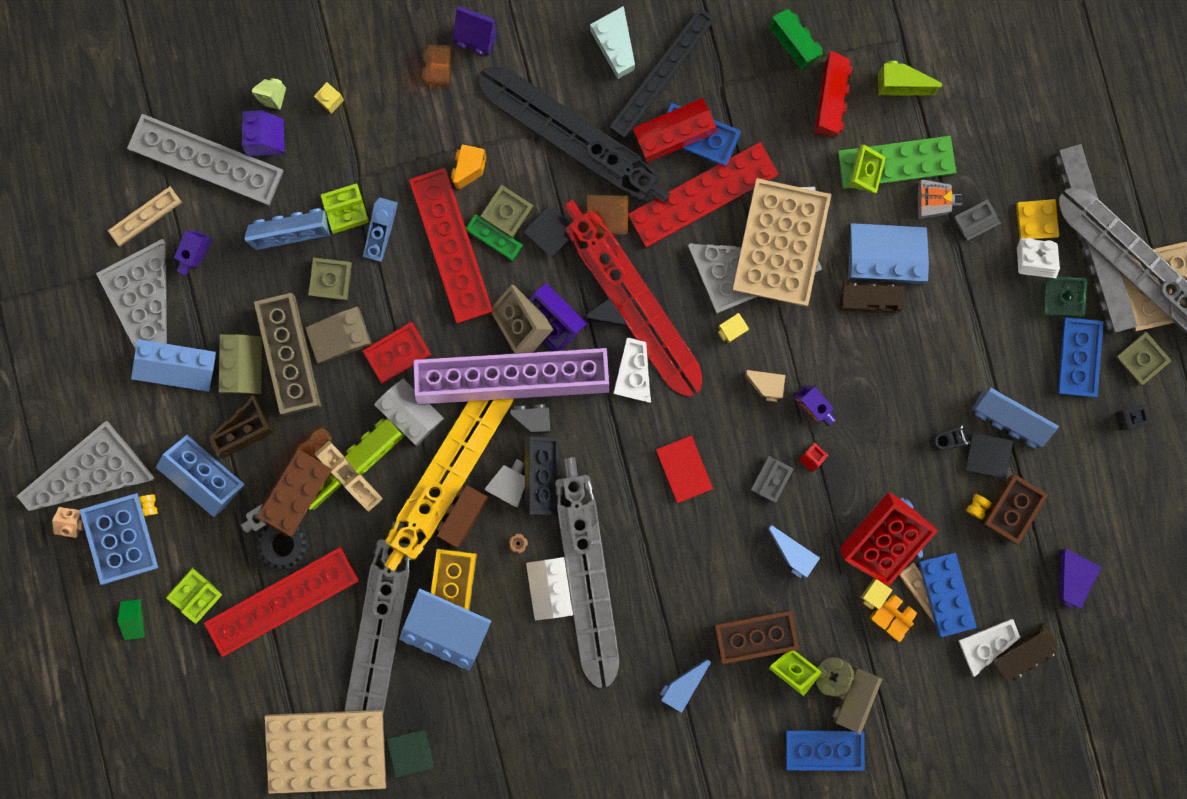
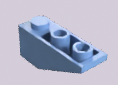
M379 198L374 203L363 257L382 261L398 202Z

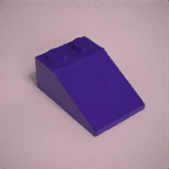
M458 6L452 37L454 43H456L455 45L461 49H472L475 54L484 56V54L489 56L497 36L495 20Z

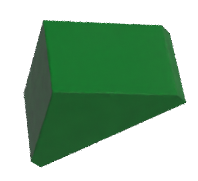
M141 599L120 602L118 624L124 640L145 638Z

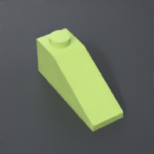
M271 78V80L264 79L252 89V93L262 106L281 109L286 91L282 81Z

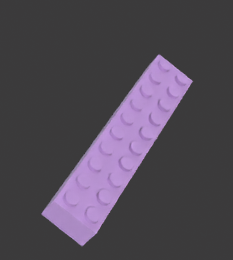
M607 348L414 360L417 404L609 393Z

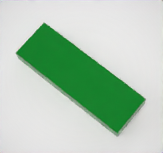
M477 214L474 215L466 227L468 233L511 261L515 259L523 247L521 243Z

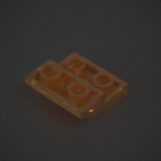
M587 195V213L595 211L603 220L602 223L612 234H627L628 196ZM596 225L599 229L598 234H604L605 231L599 225Z

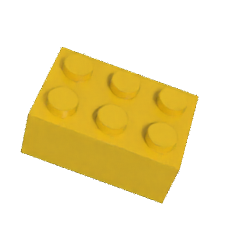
M437 549L431 594L469 610L477 554Z

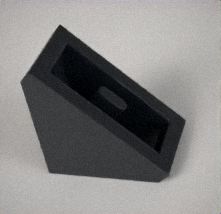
M608 299L587 314V320L625 326V319L611 299Z
M1145 405L1115 412L1120 431L1149 424Z

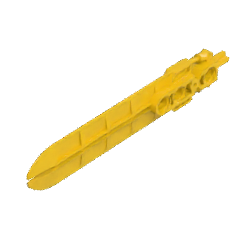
M514 398L493 400L482 419L479 417L490 400L468 401L415 490L400 511L393 529H390L386 544L394 550L384 566L395 571L403 556L414 560L424 549L423 546L433 536L457 493L510 408ZM476 422H479L477 428L475 429L468 443H466L465 440L467 439L474 425L476 424ZM464 446L465 448L461 452L454 466L450 467L460 448ZM446 471H450L446 479L444 480L443 484L441 485L440 481L442 480ZM433 489L440 491V495L436 498L429 495ZM422 506L430 508L428 514H421L419 510ZM400 522H407L408 527L401 528L399 532L396 531ZM421 531L425 534L426 538L419 545L417 544V533ZM408 539L410 544L408 547L402 548L399 546L400 541Z

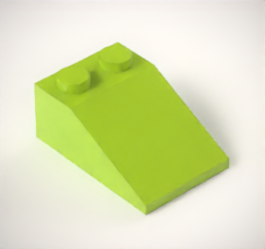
M898 61L884 63L878 72V95L935 96L942 87L941 82L905 64H898Z

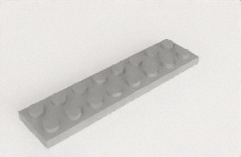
M141 114L127 147L130 151L266 205H270L284 172L283 169L246 156L144 114Z

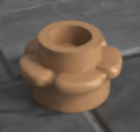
M516 534L509 539V547L513 552L521 553L525 551L528 541L522 534Z

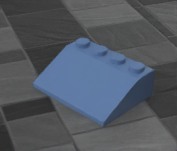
M318 208L310 210V213L302 214V212L292 213L291 217L286 218L275 216L272 217L271 221H265L264 219L255 220L253 224L247 227L245 241L255 250L331 236L327 214L324 210L321 211Z
M850 224L848 280L925 284L928 282L927 227Z
M138 493L80 509L100 585L119 581L158 568Z
M419 589L399 639L422 649L424 652L431 653L442 660L449 661L460 668L470 671L491 620Z

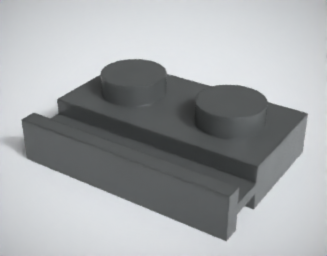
M988 199L953 217L966 242L1001 224Z
M768 456L751 491L776 503L793 468Z

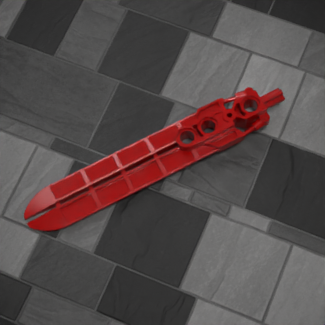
M573 200L564 205V208L574 222L566 227V232L571 241H574L577 252L588 269L591 270L609 299H611L625 319V323L635 338L646 342L647 356L667 385L674 391L685 396L694 395L680 373L683 371L698 393L702 386V374L697 360L622 250L612 232L602 223L603 220L595 211H589L583 215ZM583 221L589 226L587 232H583L580 229V224ZM596 225H599L605 231L602 238L597 237L599 229ZM577 239L588 242L589 247L581 249ZM604 253L610 257L608 264H604L601 260V256ZM614 269L619 270L621 273L619 280H615L612 277ZM622 282L624 283L632 297H629V295L621 285ZM634 299L643 311V313L645 314V316L647 317L648 321H645V319L633 303ZM651 323V325L663 341V345H661V343L659 342V340L657 339V337L655 336V334L653 333L648 324ZM667 347V349L679 365V369H677V367L675 366V364L673 363V361L671 360V358L669 357L664 348Z

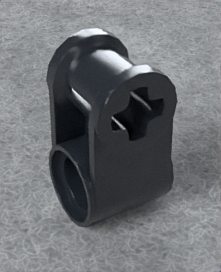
M959 426L934 435L931 438V446L935 450L941 451L970 444L965 433L966 426ZM939 437H943L945 440L943 447L938 444Z

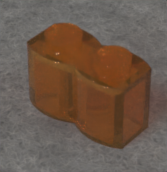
M428 45L427 50H424L423 60L427 61L426 68L422 70V79L425 80L427 85L450 86L452 57L450 45Z
M323 425L318 426L310 433L307 439L302 440L296 446L295 450L300 449L315 458V453L328 441L331 442L332 435Z

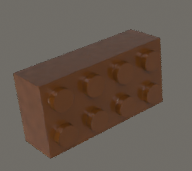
M300 449L295 450L255 518L286 537H292L332 469Z
M791 610L714 624L722 664L799 650Z

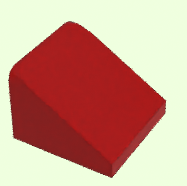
M813 443L799 458V461L811 472H814L827 458L828 454L816 443Z

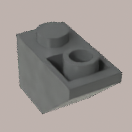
M544 404L533 405L534 409H526V406H514V410H510V414L531 433L551 432L549 408H545Z

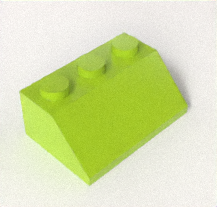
M388 418L386 420L381 419L375 425L376 429L372 433L368 431L361 437L362 442L356 446L354 444L346 451L348 454L345 456L346 460L358 474L363 475L405 437Z

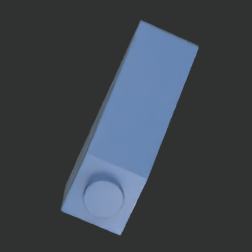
M705 659L671 681L669 686L665 684L660 692L662 696L661 701L682 713L711 661Z

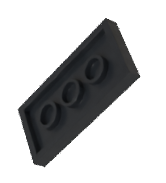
M525 437V514L558 515L555 482L559 479V438Z

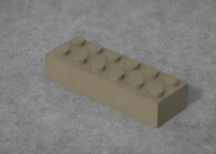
M288 293L255 301L254 305L280 414L288 415L321 407L295 295Z

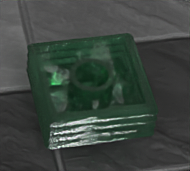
M1056 276V278L1047 277L1044 314L1068 317L1085 316L1087 279ZM1065 292L1069 296V299L1066 301L1062 298V294Z

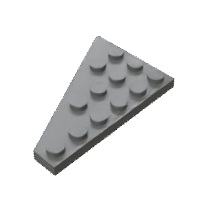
M161 239L96 273L135 350L137 339L167 344L166 242L164 239Z
M693 243L688 245L716 314L758 297L732 291L741 247ZM817 261L815 273L822 270L819 261Z
M105 421L18 494L17 497L28 511H33L153 481L155 477L111 424Z

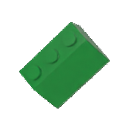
M787 9L772 17L769 29L799 68L805 71L821 59L823 49L818 42H814L811 39L809 30L801 26L798 16Z

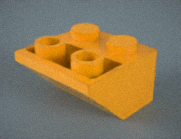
M462 145L461 150H457L455 158L457 168H453L451 175L456 189H462L483 175L486 162L485 149Z

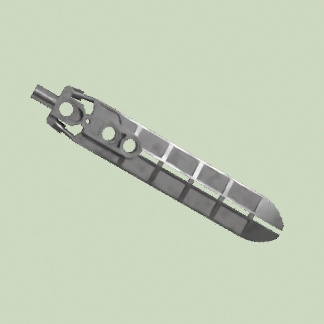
M1066 189L1064 192L1082 209L1081 211L1061 194L1059 197L1060 210L1067 223L1166 313L1169 319L1182 331L1187 332V280L1098 198L1081 189ZM1085 213H1087L1104 230L1098 227L1087 215H1085ZM1106 233H1108L1111 237H1113L1123 248H1125V250H1123V249H1122L1113 239H1111ZM1128 252H1129L1136 260H1138V261L1146 268V270H1145L1138 262H1136V261L1128 254ZM1149 272H1151L1161 283H1159L1151 274H1149ZM1166 286L1171 287V295L1167 294ZM1181 299L1185 300L1186 302L1185 308L1181 307L1180 305Z
M575 457L564 459L566 478L556 480L555 495H557V510L582 669L591 683L598 688H602L598 661H602L605 684L608 687L617 675L619 654L596 502L592 493L593 487L588 475L578 476ZM572 481H576L579 484V489L576 492H571L568 489V485ZM563 486L565 498L571 501L569 507L561 505V495H563ZM584 487L591 499L587 504L580 502L585 496ZM576 520L584 521L585 526L582 530L574 528ZM586 539L588 542L587 547L579 549L577 547L578 540ZM582 554H586L587 571H584ZM588 574L591 586L592 599H589L588 597V590L585 575ZM590 603H593L597 628H593ZM594 632H598L601 652L599 657L597 656Z
M399 523L396 531L399 532L401 528H404V524ZM384 539L377 541L374 551L375 556L370 567L345 711H363L366 696L368 697L366 711L383 710L384 714L410 573L409 560H411L404 556V560H406L405 570L401 572L397 571V568L395 571L391 570L390 572L387 567H378L376 562L379 555L381 556L382 554L381 560L384 565L390 557L388 552L390 546L386 544ZM400 541L399 546L406 548L409 544ZM382 585H389L391 593L384 594L382 592ZM379 604L387 605L388 612L380 613L378 610ZM379 619H383L380 635H377ZM378 639L379 642L376 653L375 664H373L371 662L373 657L375 640ZM370 668H374L370 691L366 692Z

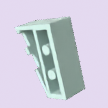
M623 6L590 24V31L617 79L634 71L635 68Z

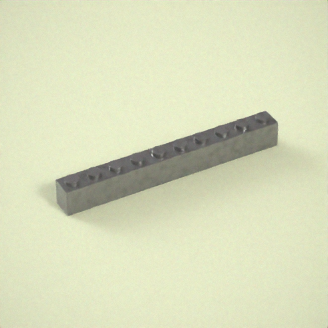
M1082 144L1056 152L1054 163L1057 168L1059 167L1061 173L1059 176L1060 182L1065 186V190L1068 188L1081 189L1098 198ZM1065 193V197L1082 211V209ZM1085 213V215H1087L1098 227L1104 230L1087 213ZM1076 231L1077 237L1083 245L1082 254L1084 258H1087L1088 273L1094 281V293L1098 294L1100 301L1098 302L1099 310L1105 317V329L1109 331V334H1114L1137 327L1121 272Z

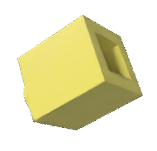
M327 82L314 96L317 102L331 114L344 101L341 94Z
M738 313L719 325L718 334L723 341L727 340L730 343L747 332L749 328Z
M873 578L860 598L865 600L863 604L873 610L874 607L880 609L892 592V589Z

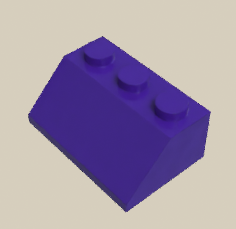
M547 283L529 299L545 315L553 329L543 340L552 351H562L587 324Z

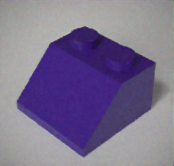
M262 110L242 111V146L246 156L284 154V119Z

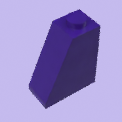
M1061 549L1059 599L1064 601V606L1073 610L1074 607H1082L1101 566L1068 549Z

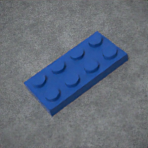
M671 103L667 113L681 106ZM714 120L718 133L681 148L726 167L742 132Z
M1066 317L1063 319L1057 394L1093 398L1098 396L1104 321Z
M956 553L918 562L938 637L977 628Z
M786 730V770L865 771L864 731L862 730L861 734L852 730Z

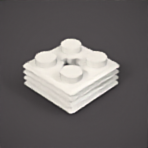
M1020 238L1017 246L1018 272L1026 275L1056 278L1060 270L1058 244L1050 240L1039 241L1033 238Z

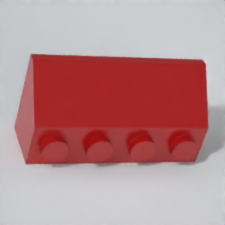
M830 51L825 60L814 134L837 138L839 132L842 133L844 121H841L842 114L846 112L847 103H844V98L849 93L850 84H847V78L851 77L852 66H849L850 59L834 51Z
M703 98L633 128L647 163L718 133Z

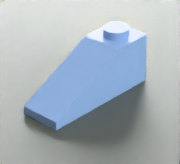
M770 525L768 530L787 564L792 568L791 572L799 578L802 575L808 577L820 558Z

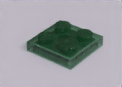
M426 729L387 739L396 777L434 768Z

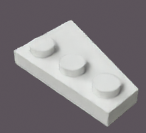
M631 338L626 339L613 394L651 403L646 342Z
M1009 619L958 640L972 676L975 677L986 665L988 666L993 659L1016 642L1020 635L1014 620Z

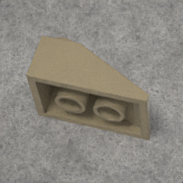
M510 285L492 307V315L515 354L533 353L553 330L545 315L514 285Z
M358 307L337 313L305 327L317 364L372 345Z

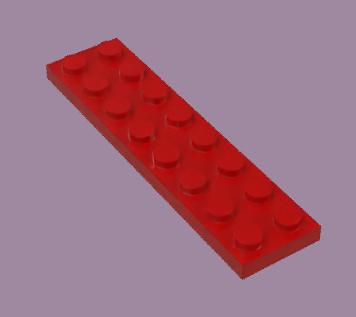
M759 142L730 158L726 167L719 164L669 191L670 196L665 203L656 198L629 213L628 217L645 248L754 190L756 178L770 181L779 176L763 145Z
M446 168L409 179L456 323L459 324L492 313L493 309Z
M340 547L208 620L204 624L221 656L224 657L359 582V579Z

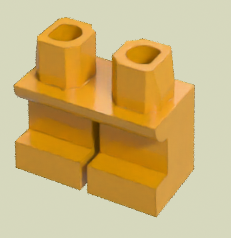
M893 595L883 603L880 609H876L869 616V619L884 629L896 641L901 642L905 633L914 624L912 621L917 612L907 606L903 613L899 612L897 608L903 601L896 595Z

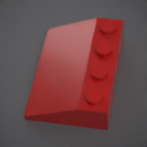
M888 492L843 543L840 550L845 561L885 585L890 586L938 530L904 501Z

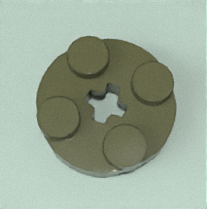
M832 657L824 660L817 667L822 673L817 678L816 684L823 694L841 697L850 691L852 680L854 681V671L848 662ZM833 673L839 675L836 678V682L834 680H831Z

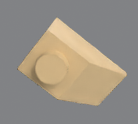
M750 370L745 372L747 379L761 397H766V401L777 402L778 399L783 398L785 375Z

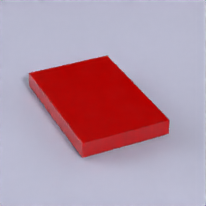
M412 322L363 350L381 384L414 366V360H423L431 356L430 351Z
M692 436L656 449L677 503L713 489Z

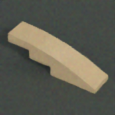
M330 441L315 453L316 457L324 465L332 469L331 473L368 512L383 499L367 480L353 469L346 458Z

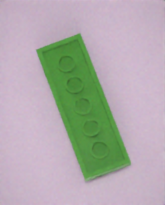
M951 136L869 147L886 157L879 184L956 174ZM858 148L837 152L843 189L851 188L848 187Z

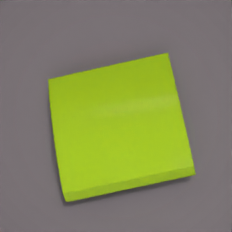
M357 183L321 194L333 234L369 223Z
M192 567L166 598L196 624L222 594Z

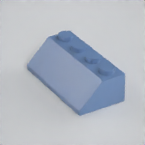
M137 339L131 379L209 392L216 352Z
M992 388L981 392L971 410L976 413L975 416L984 421L987 419L993 422L992 426L999 430L1005 429L1009 431L1011 437L1025 440V444L1033 449L1044 447L1059 427Z
M188 435L166 451L156 466L160 472L213 517L219 514L245 485Z

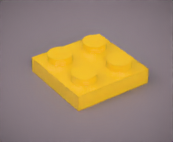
M1055 199L1016 203L1019 239L1033 238L1038 240L1059 237Z

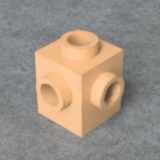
M58 508L52 520L54 534L77 538L80 530L84 529L80 510Z

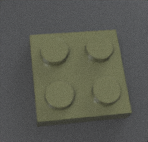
M501 185L482 213L481 218L513 238L534 206Z
M313 258L308 295L347 301L352 262Z
M1144 332L1116 356L1117 360L1140 386H1143L1171 362V359L1147 332Z

